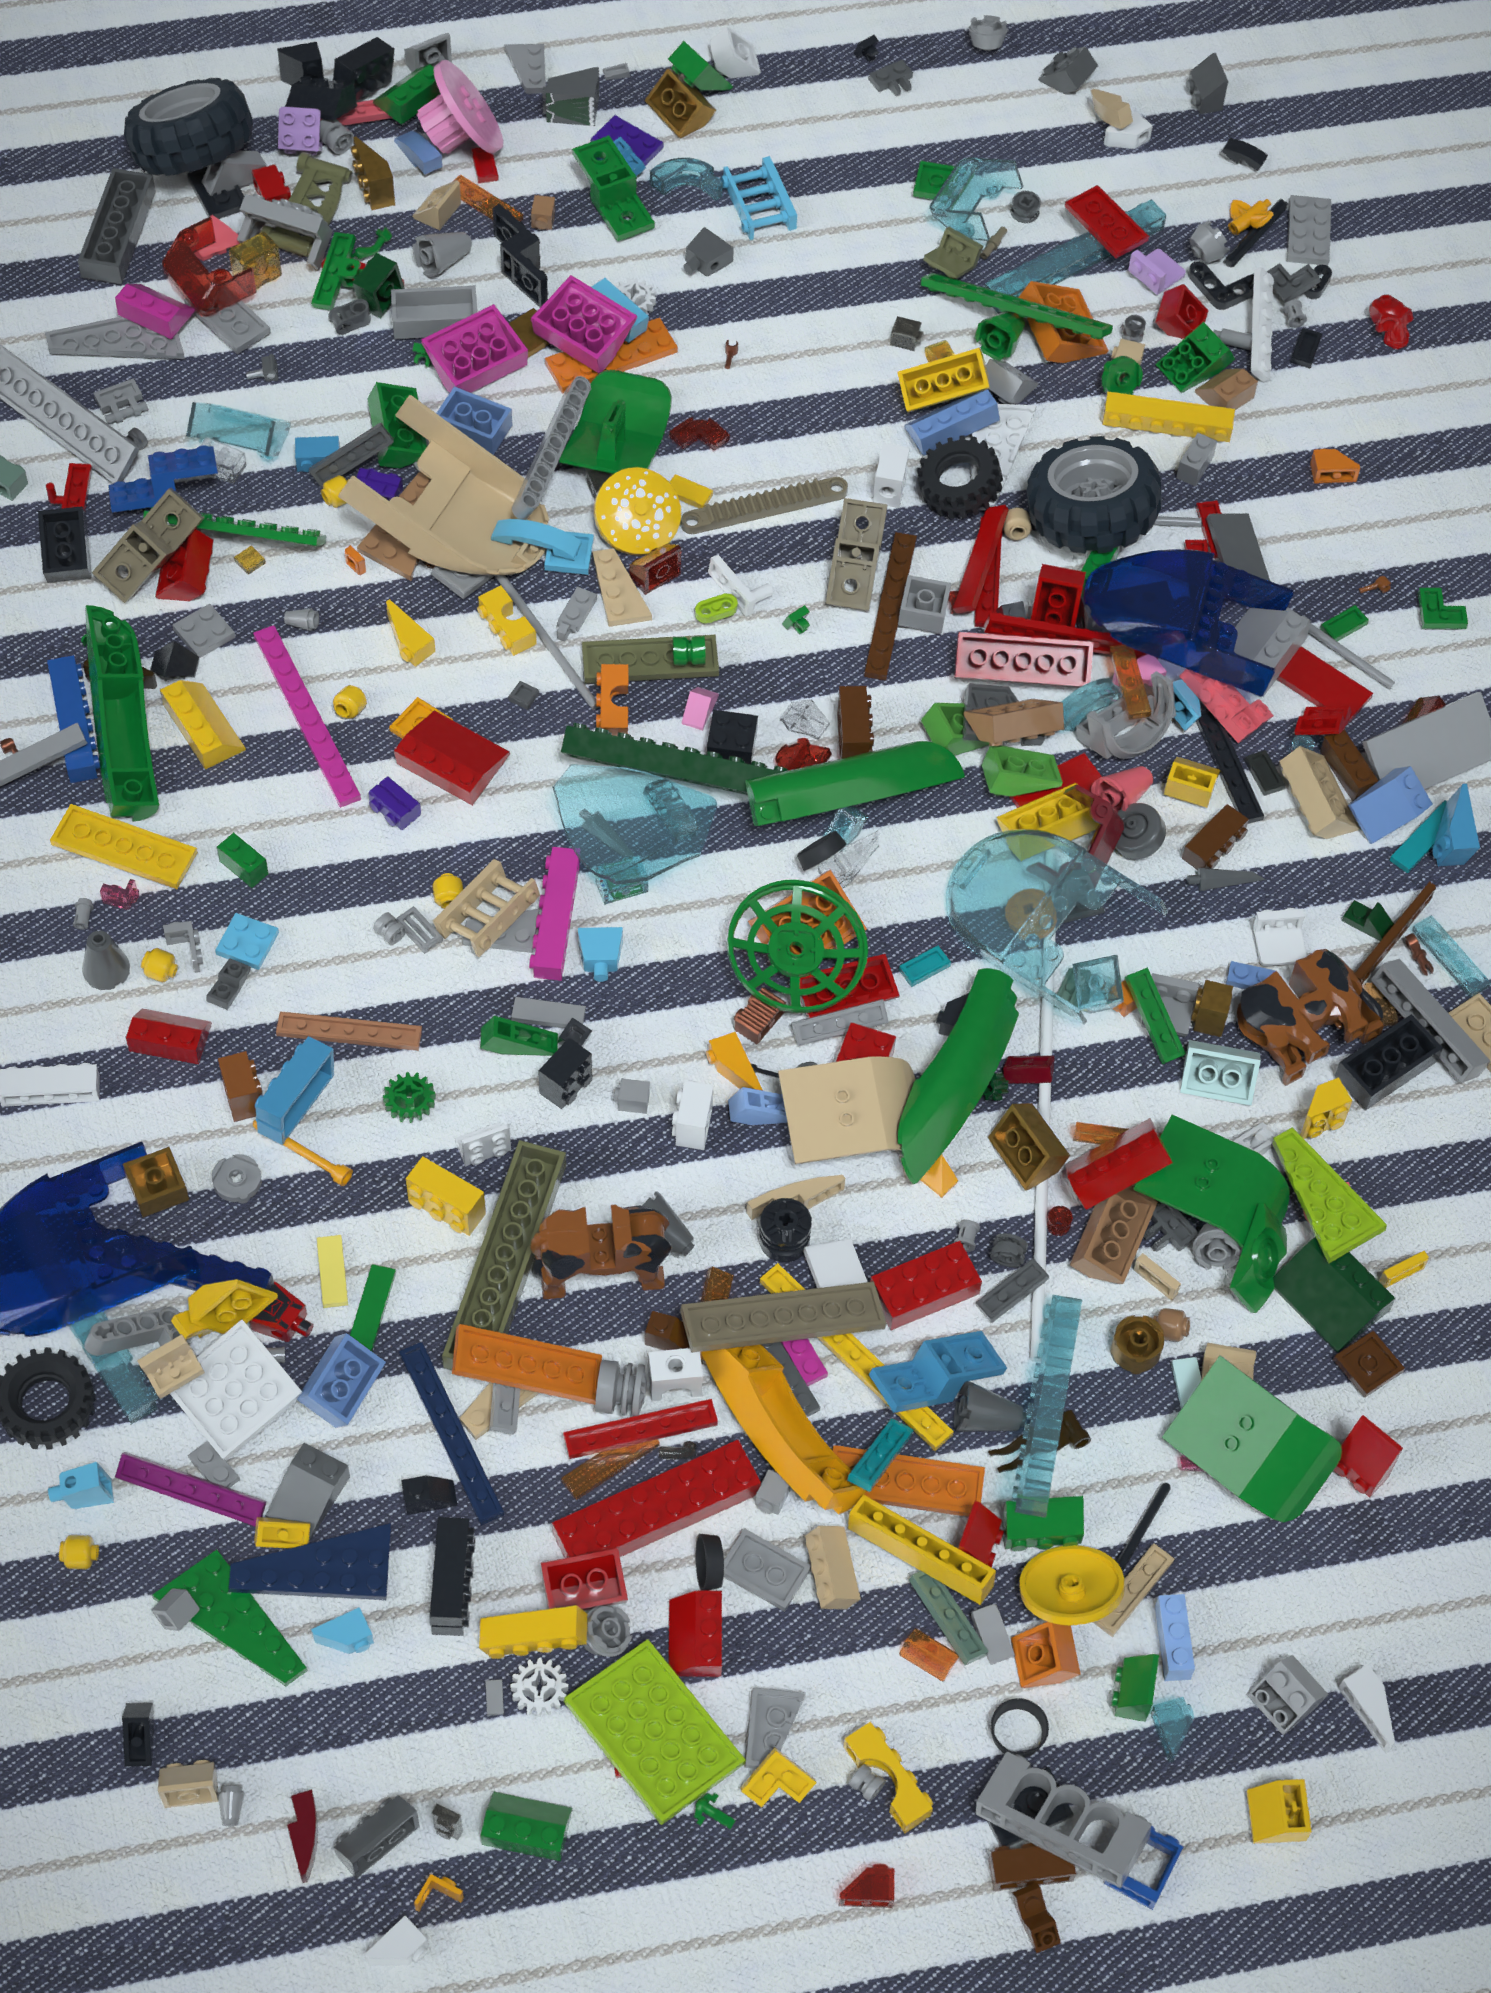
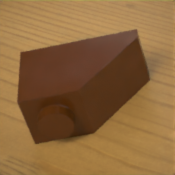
M652 1311L645 1331V1345L661 1350L690 1348L684 1323L680 1319Z

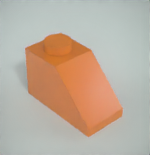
M1316 449L1313 451L1310 465L1314 484L1357 482L1360 471L1359 464L1336 449Z

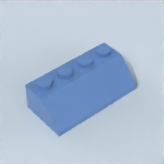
M986 389L960 398L904 426L922 455L925 456L928 449L933 451L936 449V443L939 441L942 445L948 443L947 438L952 437L953 441L959 440L960 436L970 435L999 421L998 404L989 390Z

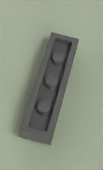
M380 422L311 466L309 472L321 488H323V483L339 475L342 476L394 442L393 437Z
M781 1342L761 1344L784 1367L782 1372L806 1416L809 1417L820 1411L819 1403Z

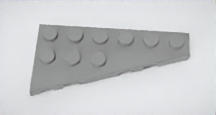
M122 316L45 332L50 354L185 359L178 332L172 339H169Z

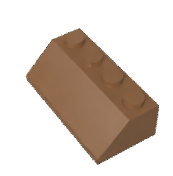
M1033 698L964 711V717L978 739L989 742L990 746L1003 745V741L1020 742V738L1023 737L1025 739L1038 738V734L1044 736L1055 735V731L1064 730L1063 702Z
M1131 1185L1096 1204L1070 1266L1089 1278L1123 1284L1158 1202L1149 1196L1135 1191L1134 1186Z

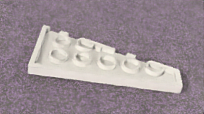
M998 404L1000 420L972 433L973 437H977L978 443L984 440L987 442L988 448L993 447L1003 476V482H1001L1002 489L1035 414L1036 405ZM972 464L973 480L979 472V468ZM996 491L998 498L996 501H989L990 507L996 506L1001 492Z

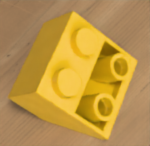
M1176 757L1167 779L1164 795L1208 808L1220 769Z
M1339 1078L1317 1086L1300 1133L1303 1139L1308 1137L1316 1138L1326 1130H1336L1344 1125L1352 1099Z
M1305 1779L1277 1780L1247 1789L1253 1844L1307 1841L1312 1831Z

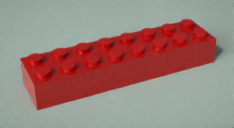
M736 1440L552 1522L553 1536L564 1558L618 1548L619 1556L622 1557L755 1497L761 1486V1481L740 1441Z

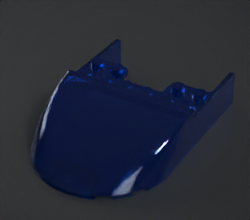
M1186 549L1156 550L1122 557L1099 566L1089 575L1084 586L1085 605H1088L1091 609L1090 615L1099 627L1104 626L1111 632V637L1135 650L1263 697L1275 673V668L1234 652L1238 631L1232 624L1219 621L1224 598L1251 608L1286 611L1294 590L1252 575L1244 570L1228 566L1223 562L1213 560L1215 553Z
M143 1142L136 1143L51 1178L46 1173L21 1189L0 1207L1 1335L24 1334L25 1337L47 1334L199 1272L192 1246H187L151 1262L144 1263L131 1237L119 1235L105 1241L90 1209V1206L100 1203L108 1197L109 1184L126 1178L123 1163L147 1155Z

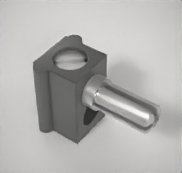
M270 354L269 356L262 357V369L246 372L247 379L264 377L266 382L278 381V365L275 356Z

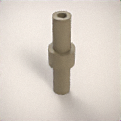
M1001 226L996 234L992 235L986 242L987 246L980 254L983 259H987L992 251L1000 246L1001 239L1007 233L1005 227Z

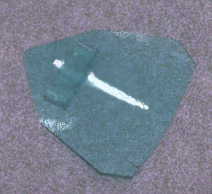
M571 764L552 787L564 831L574 852L590 872L616 885L648 881L686 861L700 857L717 808L716 799L708 794L674 783L667 778L663 779L644 771L625 767Z

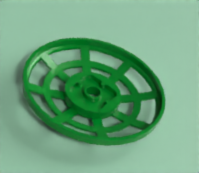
M781 880L758 888L749 894L738 906L732 917L727 935L728 957L738 980L757 999L783 1011L810 1013L836 1005L856 987L867 963V936L857 913L840 895L825 886L810 881ZM793 890L792 904L779 905L766 912L757 901L761 897L773 892ZM802 891L821 896L833 903L837 908L827 917L814 908L801 905ZM750 907L758 919L751 927L747 941L734 938L738 921ZM791 912V922L779 927L771 919L775 915ZM801 913L810 915L821 923L815 929L800 923ZM843 915L847 917L855 931L859 948L844 949L842 936L835 926V923ZM763 924L772 934L768 944L754 942L755 936ZM827 930L831 932L837 949H824L821 935ZM790 946H799L802 953L798 955L793 954L790 951ZM734 948L747 950L750 965L757 975L749 982L744 978L737 966ZM754 952L766 953L772 965L762 971L756 961ZM823 958L837 959L835 967L829 976H826L818 968ZM844 958H859L854 977L845 989L841 988L834 980L842 969ZM780 972L790 977V988L781 986L769 978ZM810 974L820 982V984L811 988L800 989V978ZM765 983L778 992L790 995L791 1006L769 999L759 993L756 988ZM825 988L836 995L832 1000L820 1005L801 1007L800 996L815 994Z

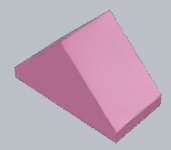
M700 687L691 690L682 724L703 731L719 694Z

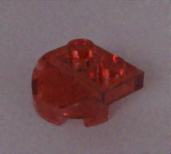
M798 738L795 744L790 746L787 744L783 745L777 752L775 760L777 766L793 770L827 762L832 753L828 747L811 745L808 738Z

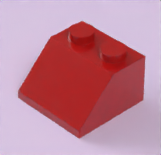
M1185 284L1164 291L1155 323L1168 336L1184 339L1201 323L1206 321L1209 310Z
M974 1501L958 1549L992 1568L996 1553L992 1552L994 1544L1000 1545L1004 1530L1000 1529L1002 1520L982 1503Z

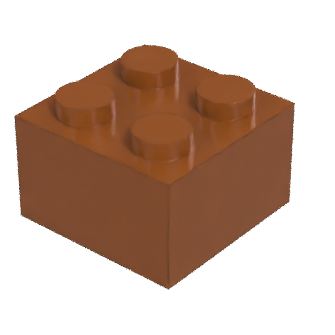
M246 1051L218 1058L233 1121L237 1122L256 1117L255 1103L263 1092L256 1074L254 1060L248 1059Z

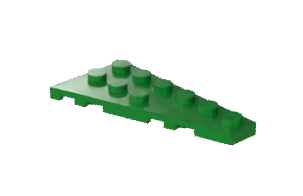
M218 1550L212 1552L152 1595V1598L159 1602L171 1589L187 1590L199 1607V1611L189 1621L193 1626L223 1646L229 1647L238 1653L240 1657L250 1661L285 1687L307 1672V1667L250 1593L229 1592L230 1566Z

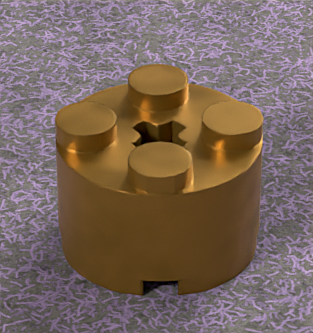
M1131 1315L1124 1318L1116 1328L1111 1345V1354L1117 1364L1136 1375L1152 1369L1158 1363L1164 1347L1162 1327L1156 1320L1145 1315L1143 1317Z

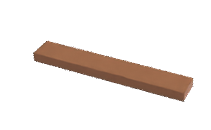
M280 1011L276 1035L307 1039L309 1036L319 1041L419 1051L422 1026Z

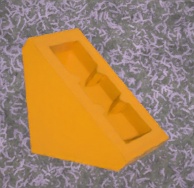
M942 1154L920 1179L941 1198L958 1183L957 1177Z

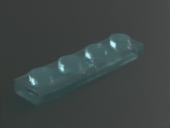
M1432 915L1413 926V933L1470 998L1489 988L1491 982Z

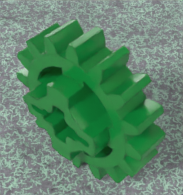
M406 1072V1077L403 1078L400 1074H397V1081L390 1079V1087H384L385 1095H383V1102L385 1103V1109L387 1112L391 1111L392 1118L399 1116L400 1122H403L405 1118H409V1122L413 1123V1118L415 1117L421 1121L422 1114L424 1113L429 1116L430 1108L435 1107L436 1093L433 1083L428 1084L426 1076L420 1079L419 1073L411 1077L410 1073Z

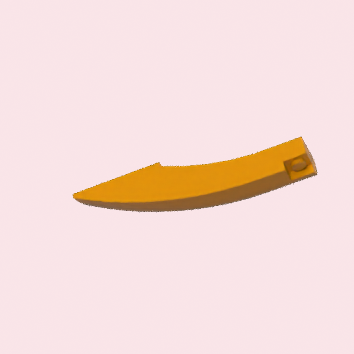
M761 1344L701 1352L715 1383L734 1416L757 1449L786 1483L804 1501L816 1500L817 1504L825 1510L834 1509L838 1514H842L851 1509L861 1496L865 1494L866 1490L847 1481L852 1470L831 1450L807 1418L782 1372L784 1367Z

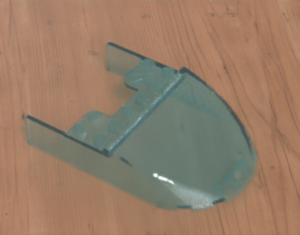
M1035 829L1007 830L980 840L960 858L951 873L946 890L948 919L954 932L966 947L1083 1025H1085L1087 1020L1082 1011L1045 986L1064 958L1062 947L1052 941L1051 938L1076 904L1079 902L1088 909L1097 910L1107 902L1119 886L1166 916L1168 913L1161 898L1088 853L1082 846L1061 836Z

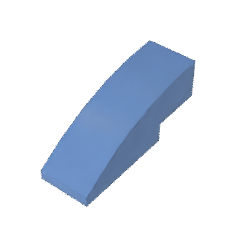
M410 131L394 138V142L414 167L418 166L424 175L442 167V155L422 135Z

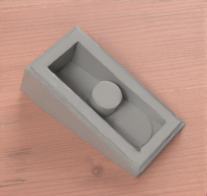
M996 1604L973 1611L971 1621L979 1638L989 1651L986 1656L990 1665L1015 1657Z

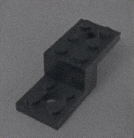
M498 204L493 207L494 237L501 242V273L541 308L548 300V278L544 271L539 270L541 258L540 240L536 234H532L525 227L523 222L513 217L508 209Z

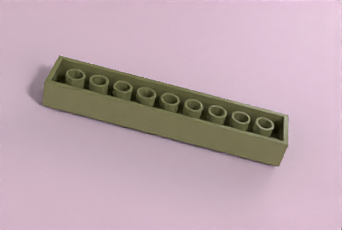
M519 1140L442 1355L443 1368L452 1370L456 1327L459 1324L504 1334L509 1333L535 1258L530 1248L531 1241L534 1235L539 1232L542 1222L550 1215L566 1169V1152Z

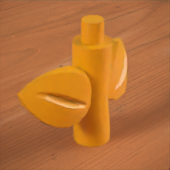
M1232 200L1230 205L1232 221L1228 224L1229 230L1234 235H1238L1250 226L1259 228L1266 224L1274 215L1272 211L1267 209L1271 206L1270 200L1258 201L1252 207L1246 202Z

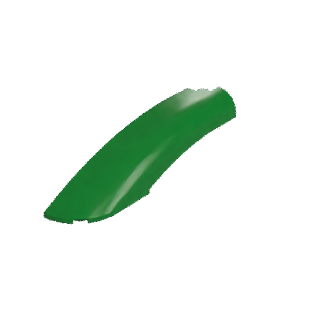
M86 605L90 687L105 800L109 805L110 817L131 816L132 822L144 820L157 812L159 800L150 753L144 698V676L137 638L128 622L114 616L113 611L99 606Z
M916 741L745 780L754 826H760L919 790L964 778L965 774L958 759L948 749L937 743Z

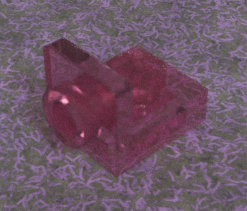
M130 879L126 889L118 885L103 883L100 894L104 904L129 910L132 903H135L138 899L139 889H137L135 880Z

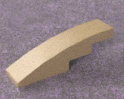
M835 1175L791 1183L748 1201L746 1213L753 1220L762 1214L764 1208L770 1202L780 1198H792L810 1209L844 1190L846 1178L844 1175Z

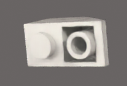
M1138 112L1132 113L1133 122L1123 129L1111 125L1106 129L1104 145L1136 149L1150 140L1152 125Z

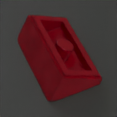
M1008 1056L1003 1068L1004 1078L1009 1081L1008 1084L1051 1083L1055 1056Z

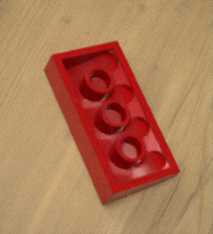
M886 954L867 958L861 979L846 998L824 1010L806 1013L807 1017L810 1018L880 999L887 1001L899 998L900 994ZM858 961L843 964L839 975L834 980L841 988L845 989L855 975ZM834 967L823 969L821 971L826 976H829L833 971ZM811 974L800 978V989L811 988L820 984ZM825 988L815 994L800 996V1001L803 1007H811L830 1001L836 995Z

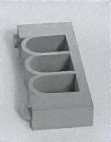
M1007 1751L977 1800L976 1815L1121 1888L1150 1838L1152 1824L1143 1816L1134 1815L1128 1811L1123 1816L1120 1809L1111 1803L1095 1802L1090 1805V1799L1086 1792L1077 1786L1062 1785L1056 1788V1781L1051 1774L1043 1769L1030 1768L1031 1763L1023 1756L1014 1755ZM1029 1786L1040 1787L1049 1795L1035 1819L1011 1808L1019 1793ZM1062 1803L1074 1804L1082 1811V1815L1069 1837L1045 1825L1055 1807ZM1096 1820L1108 1821L1116 1828V1832L1103 1854L1078 1842L1087 1826Z

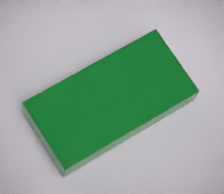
M1354 605L1322 623L1320 630L1334 640L1339 641L1368 625L1369 619Z

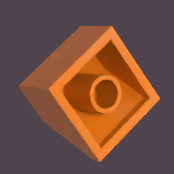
M1045 1622L1011 1637L1021 1688L1058 1684L1081 1675L1071 1625Z

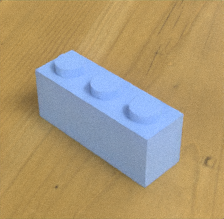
M1185 1594L1159 1595L1155 1604L1164 1681L1191 1680L1195 1666Z

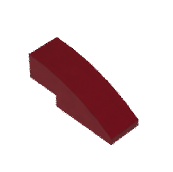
M312 1790L291 1796L297 1822L287 1824L302 1883H306L309 1880L317 1851L318 1818Z

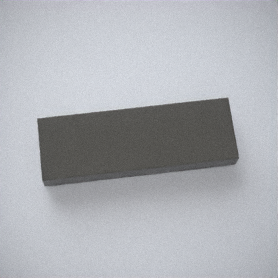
M1033 1258L976 1302V1306L993 1323L1049 1280V1275Z

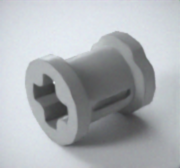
M1297 299L1290 300L1283 306V310L1289 318L1288 324L1294 328L1303 326L1307 321V317L1301 309L1302 303Z
M961 1220L958 1225L960 1229L958 1238L954 1240V1243L961 1241L966 1252L974 1251L976 1246L974 1241L976 1233L980 1231V1225L971 1220Z

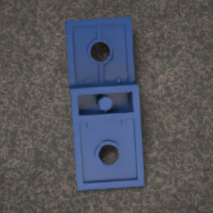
M202 445L195 449L187 450L181 448L174 452H155L152 455H148L151 479L139 478L132 482L118 481L108 485L112 512L154 507L169 488H173L176 491L175 479L217 474L214 447Z

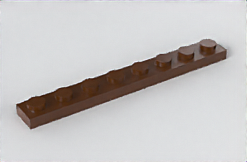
M895 532L864 677L887 680L898 629L901 604L917 541L916 535Z

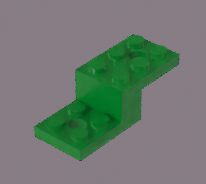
M610 136L572 149V155L590 181L591 201L617 241L655 228L654 220L637 196V177ZM600 157L604 160H596L595 158ZM627 216L632 219L625 220L623 217Z

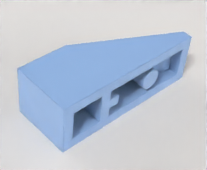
M742 1087L728 1100L730 1121L748 1125L787 1123L782 1094Z

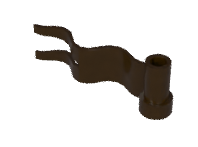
M1068 1410L1060 1415V1422L1053 1424L1046 1430L1039 1433L1030 1432L1022 1434L1006 1447L988 1451L990 1456L1009 1455L1029 1444L1014 1461L997 1468L999 1473L1021 1467L1036 1455H1050L1069 1444L1074 1449L1083 1448L1091 1442V1437L1087 1430L1082 1428L1073 1410Z

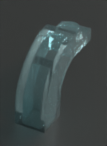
M674 158L664 161L650 170V185L664 196L676 187L691 185L700 188L716 201L722 197L723 182L714 176V167L704 161L694 158Z
M1102 678L1087 683L1072 692L1062 701L1064 730L1076 731V726L1087 719L1088 713L1108 707L1124 697L1123 689L1118 685H1114L1110 678Z

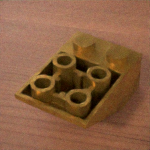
M353 137L354 146H351V152L355 160L352 161L354 172L359 174L357 176L359 187L364 188L363 197L365 203L369 202L371 210L395 206L393 175L388 161L358 137Z

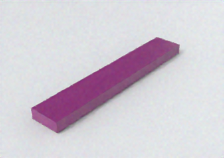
M127 1452L121 1454L115 1478L255 1527L256 1518L263 1516L267 1503L265 1500Z

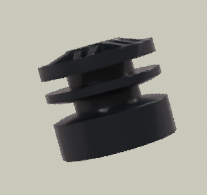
M792 1198L774 1200L764 1208L760 1216L759 1244L764 1254L777 1262L787 1263L798 1260L804 1255V1248L810 1245L812 1217L808 1208Z

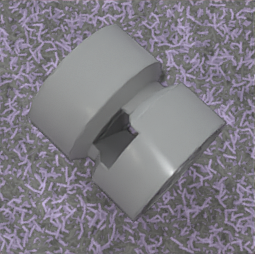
M322 119L320 121V140L334 153H345L353 144V133L337 119Z

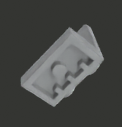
M1152 973L1151 976L1177 1035L1187 1036L1199 983ZM1142 1020L1141 1027L1146 1028Z

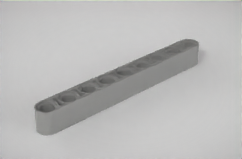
M577 376L564 391L512 506L513 514L519 519H528L543 497L591 390V384L585 377Z

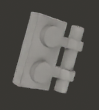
M134 378L94 392V398L101 412H112L105 415L107 424L114 421L116 423L121 422L125 417L137 416L142 411L148 410L145 401L138 404L136 402L143 398ZM128 404H129V406H130V407H127V408L122 409V410H119V409H118L119 407H122V406H125V405H128Z

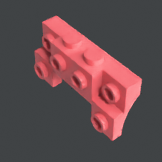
M1213 649L1198 662L1188 667L1179 677L1236 742L1240 743L1274 715L1260 699L1252 704L1246 701L1222 673L1229 664L1216 649Z

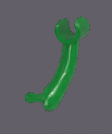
M384 227L383 231L380 229L376 230V235L379 238L371 247H357L355 253L351 254V258L357 257L362 260L374 256L379 252L383 244L391 239V232L387 227Z

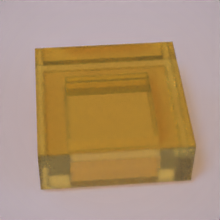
M252 545L234 556V561L248 575L266 564L265 558Z

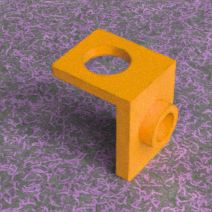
M430 1874L414 1905L415 1910L420 1911L432 1888L460 1903L464 1899L463 1891L458 1889L456 1883L444 1876L440 1879Z

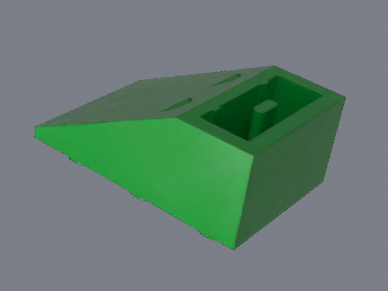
M1203 322L1155 365L1183 393L1219 374L1235 360V357L1220 338Z

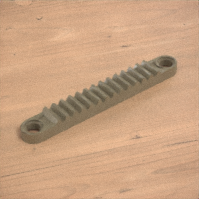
M831 477L823 480L815 478L812 482L807 480L804 484L798 482L796 486L790 484L788 488L781 486L779 490L773 488L771 492L765 490L763 494L756 492L754 496L748 494L746 498L740 496L737 500L731 498L729 502L723 500L722 503L715 502L712 506L706 504L703 508L685 512L681 518V528L687 534H698L839 501L846 497L848 483L842 477ZM837 485L842 487V490L836 492L831 487ZM693 519L696 520L698 523L694 526L688 525L686 522L688 520Z

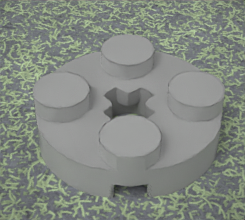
M236 1154L228 1159L223 1158L215 1165L212 1172L214 1191L226 1201L246 1203L261 1187L262 1177L258 1164L254 1159L246 1155ZM241 1174L242 1180L240 1182H233L231 1177Z

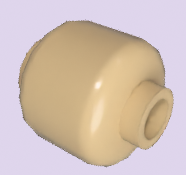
M1022 508L1008 510L1003 525L1005 535L1011 540H1022L1030 534L1032 529L1031 520L1026 510Z

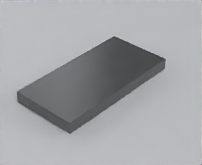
M1249 513L1209 514L1206 519L1228 589H1269L1271 582Z

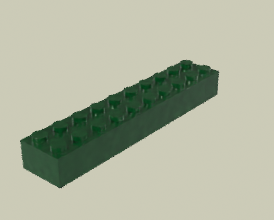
M573 723V727L566 725L561 753L567 757L748 795L745 780L789 771L788 768L774 766V769H769L765 763L752 761L751 765L745 764L742 758L730 756L729 760L722 759L723 756L715 752L707 751V755L700 754L701 752L698 749L685 747L684 750H680L678 746L668 742H662L661 746L657 745L654 740L640 737L638 741L626 733L618 732L617 736H614L612 732L596 727L595 731H591L589 727L579 723Z

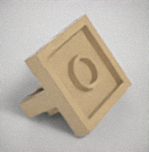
M182 1334L137 1360L160 1399L205 1373L195 1351Z

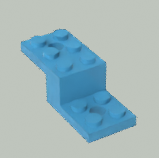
M977 1331L926 1340L922 1343L912 1361L872 1368L869 1376L893 1413L953 1402L964 1382L1003 1375L1007 1367L984 1333Z

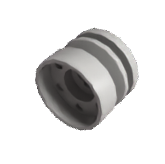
M602 1360L597 1384L595 1412L613 1414L616 1403H620L622 1415L626 1416L628 1405H632V1416H638L646 1396L647 1378L645 1365L638 1364L636 1375H632L633 1363H628L625 1374L620 1373L618 1361Z

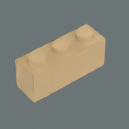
M842 1526L816 1527L805 1538L821 1609H848L861 1598L845 1528Z

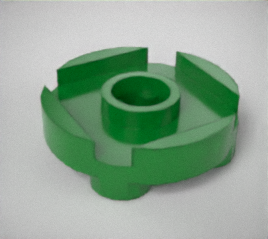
M1128 356L1116 357L1112 361H1107L1103 367L1102 386L1105 393L1115 392L1133 395L1134 392L1132 391L1136 386L1139 387L1142 382L1143 372L1140 364ZM1122 374H1124L1125 377L1122 378V382H1120L1119 378Z

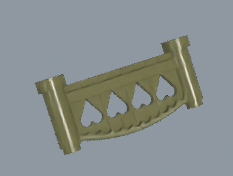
M301 152L296 170L302 173L289 201L305 205L318 212L329 226L339 206L342 184L350 183L353 172L349 168L313 158L311 154ZM327 181L332 182L327 192L322 191L315 184ZM325 197L321 201V206H315L308 198ZM264 225L260 233L259 245L267 248L272 246L308 257L315 238L307 235L300 236L295 231L279 226L273 228Z

